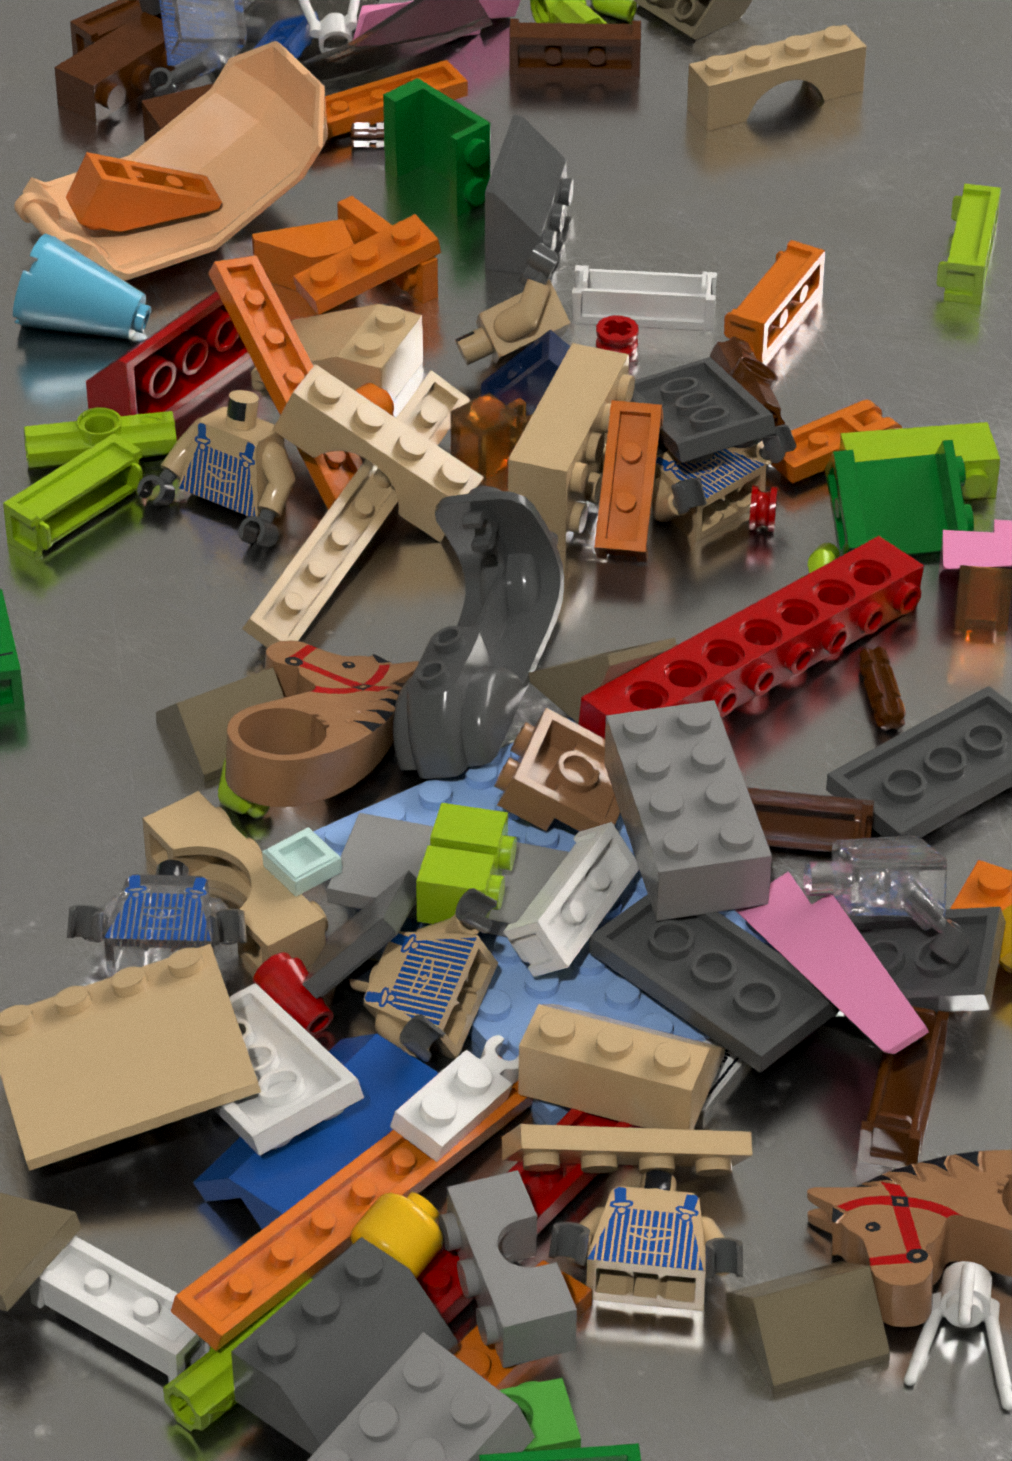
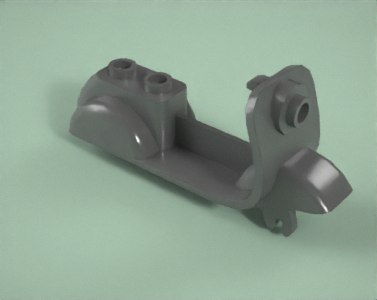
M479 486L471 489L468 494L442 498L436 505V522L448 538L460 561L465 577L466 590L464 606L457 626H448L433 634L413 676L405 682L399 691L395 703L393 740L398 766L401 770H417L418 776L423 779L455 777L464 773L468 766H481L494 760L529 685V672L535 671L559 615L564 594V571L557 548L558 535L549 530L531 501L525 496L514 492L501 491L496 487Z

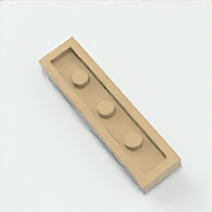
M520 1124L502 1136V1160L523 1162V1169L527 1171L556 1170L560 1168V1163H581V1171L586 1173L613 1172L618 1170V1165H639V1173L641 1174L652 1170L672 1173L675 1171V1166L695 1167L696 1175L714 1177L731 1174L733 1166L753 1156L751 1132Z

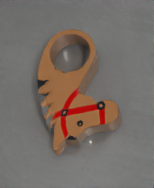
M294 640L280 641L272 644L266 650L265 670L273 667L284 698L243 709L229 721L227 726L225 766L227 785L241 798L270 807L303 806L331 798L351 788L380 763L393 744L395 703L399 691L405 682L413 676L419 661L392 664L376 654L369 657L342 656Z
M1012 1150L974 1151L943 1156L889 1171L857 1187H814L807 1190V1199L819 1207L807 1212L808 1222L832 1234L833 1256L839 1255L846 1262L870 1266L882 1320L888 1325L912 1327L924 1323L932 1313V1286L940 1279L944 1267L949 1262H974L982 1265L989 1271L1012 1277Z

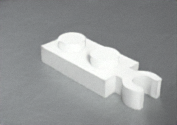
M500 1035L488 1039L480 1059L468 1050H465L395 1111L390 1127L438 1162L508 1099L513 1083L518 1081L519 1055L515 1060L511 1061L501 1059L498 1056L504 1042V1038Z

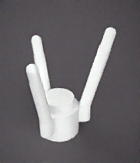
M298 0L309 24V34L311 37L318 38L321 53L331 59L342 60L348 56L354 47V42H352L353 30L357 27V13L360 0H350L346 16L340 13H330L321 21L317 20L309 0Z
M962 1261L953 1263L946 1268L943 1273L941 1292L932 1294V1313L925 1321L904 1376V1382L907 1386H912L916 1383L943 1317H946L952 1325L960 1328H972L983 1321L986 1326L1001 1405L1003 1409L1011 1410L1012 1386L999 1324L1000 1303L991 1298L992 1276L982 1265Z

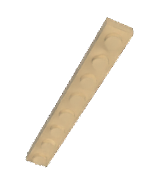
M431 370L396 418L438 446L471 399ZM365 459L243 626L242 630L268 648L280 641H299L398 502L392 483L375 464Z

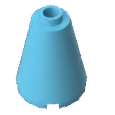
M45 233L38 239L29 255L38 260L33 263L29 272L23 270L15 295L13 317L17 318L16 324L30 328L131 339L135 332H144L151 314V306L145 304L146 295L58 238Z

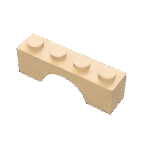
M845 24L829 26L822 31L802 36L794 35L786 40L766 45H754L746 50L723 56L715 55L707 58V60L691 63L688 70L687 110L706 131H711L746 122L756 102L771 88L786 81H806L824 101L862 92L867 46Z
M316 364L293 391L273 428L274 432L313 458L330 451H346L357 454L375 464L388 477L396 491L399 506L398 515L440 543L446 535L436 522V505L442 498L468 494L471 489L478 487L484 478Z
M197 791L142 818L145 856L159 872L160 863L165 860H177L184 863L182 879L171 875L163 876L175 889L193 887L196 877L207 879L204 887H212L230 892L244 902L240 910L245 912L247 943L237 941L238 954L255 972L268 958L281 952L288 953L292 958H300L306 968L315 963L326 944L325 932L328 930V920L324 911L315 901L309 902L302 894L297 897L293 895L263 866L262 851L258 844L252 838H245L232 825L229 816L221 807L215 808Z

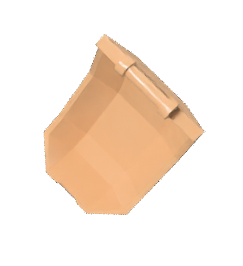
M273 41L231 57L210 90L132 154L119 158L206 175L222 201L218 210L122 232L103 228L101 230H91L79 224L65 198L77 172L48 182L31 177L22 191L23 194L16 200L14 210L24 222L32 223L41 235L46 233L58 238L124 281L216 251L305 177L328 138L325 86L281 43Z

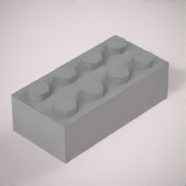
M715 700L607 715L604 765L656 921L768 904L772 854Z
M423 1332L307 1461H479V1455L522 1452L535 1436L518 1404Z

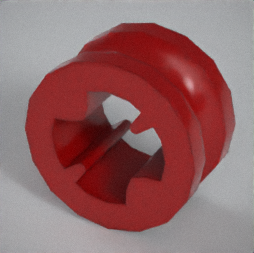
M612 315L601 319L596 325V348L629 354V358L632 357L638 350V324L635 320L621 315Z
M752 486L749 531H756L757 527L764 526L768 532L774 533L777 487H771L768 492H762L759 486Z

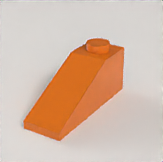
M86 152L65 197L79 224L91 230H101L103 228L119 232L218 210L222 203L206 175Z

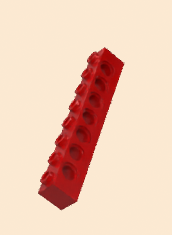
M877 536L582 696L578 725L605 739L607 715L715 700L720 716L724 717L751 699L764 695L783 681L803 673L808 667L824 658L839 653L844 647L865 635L876 632L881 626L897 617L910 613L917 607L922 592L920 587L924 565L882 537Z

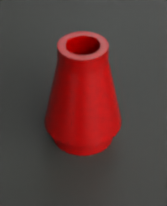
M286 952L271 956L255 972L253 984L256 983L311 1036L319 1034L331 1023L333 1012L326 1006L320 996L316 999L302 985L309 973L300 958H292Z

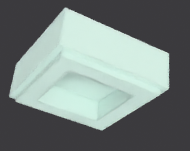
M309 827L262 851L263 866L296 897L342 872L341 857Z

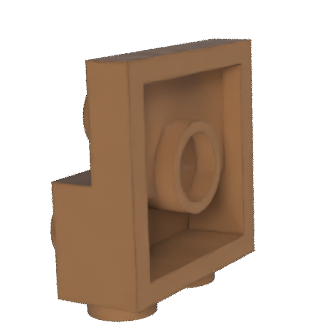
M545 708L535 726L525 722L510 750L517 754L519 758L517 761L510 757L508 758L494 784V787L503 791L497 805L547 831L554 818L578 831L587 830L612 822L615 826L620 810L604 765L605 739L548 708Z

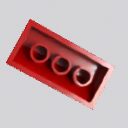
M217 290L86 380L88 409L96 407L109 408L119 413L120 416L167 411L174 413L251 357Z

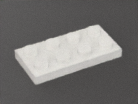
M256 983L229 997L261 1092L213 1109L259 1156L271 1149H277L286 1145L293 1137L323 1120L337 1117L345 1108L364 1098L358 1079Z

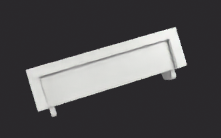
M576 265L575 287L572 290V324L597 325L605 317L621 315L635 320L638 327L713 331L717 272L703 271L702 274L589 269L588 265Z
M612 822L578 832L573 838L576 844L516 923L509 924L503 931L522 961L529 962L528 969L533 977L568 968L638 872L639 867L636 858Z
M77 1236L72 1238L29 1287L32 1304L39 1308H42L44 1305L52 1308L168 1375V1382H171L195 1363L204 1352L210 1351V1345L170 1312L174 1298L178 1293Z

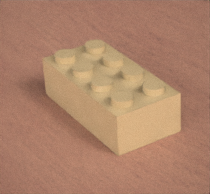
M572 343L508 459V491L525 496L535 505L549 530L558 535V550L566 551L574 534H581L583 532L590 503H597L600 499L611 400L631 402L634 392L635 377L628 375L629 354Z

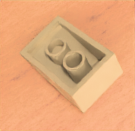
M374 304L294 319L291 322L313 366L315 364L353 390L366 383H372L386 390L394 401L423 362L422 315L404 311L395 306ZM255 367L251 372V378L254 381L263 383Z

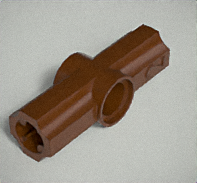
M735 336L728 341L717 342L711 351L710 357L773 414L775 427L785 425L781 415V407L772 391L778 381V376L775 372L756 359L748 342Z

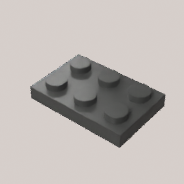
M1001 907L936 911L944 915L945 919L959 924L964 929L969 940L968 948L956 964L948 962L929 948L937 931L931 928L919 915H848L911 1006L931 1009L935 1012H938V1010L944 1012L990 1010L1006 924ZM894 912V913H915V912ZM839 1010L833 1017L845 1015Z

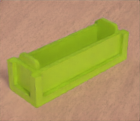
M964 183L962 196L953 197L951 219L957 222L947 262H939L936 284L939 287L945 288L943 301L981 305L997 229L1001 188Z
M113 433L5 501L3 509L7 543L35 560L42 555L44 549L48 550L52 547V544L131 493H137L138 484L143 478L142 468L139 465V459L142 458V450Z

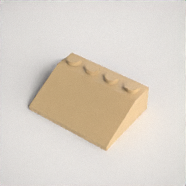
M211 944L199 948H184L174 952L169 958L142 967H127L118 971L110 978L86 986H71L63 989L56 996L30 1005L11 1006L0 1013V1076L29 1171L261 1092Z

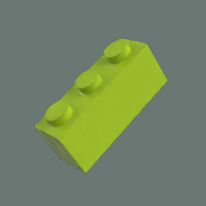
M988 422L840 434L839 451L853 450L855 462L931 455L937 452L942 441L953 440L955 455L962 456L965 464L966 481L965 485L961 486L963 501L996 498L1000 456Z

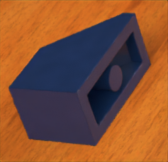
M548 330L481 382L479 413L485 418L531 419L570 346L552 330Z

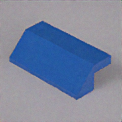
M377 1033L341 1039L328 1052L358 1079L364 1095L363 1099L345 1108L337 1117L323 1120L293 1137L286 1145L277 1149H271L260 1156L239 1137L193 1183L206 1202L241 1198L260 1228L264 1229L393 1130L390 1125L395 1111L439 1073L415 1057L408 1055L401 1048Z

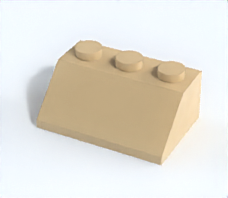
M538 1004L519 1044L518 1094L643 1128L693 1130L724 1058L725 1048L558 1004Z

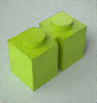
M441 803L430 836V845H427L416 880L417 922L434 924L451 918L455 915L460 898L471 888H475L498 901L497 906L492 909L500 910L505 890V876H501L503 870H512L517 847V838L508 836V812Z

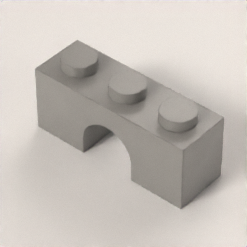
M512 1171L447 1187V1213L439 1215V1228L443 1234V1243L446 1250H456L460 1261L457 1262V1272L464 1296L466 1298L474 1296L479 1308H476V1321L484 1345L494 1344L503 1368L576 1350L577 1309L557 1262L538 1267H521L512 1264L515 1261L535 1257L537 1252V1214L519 1171Z

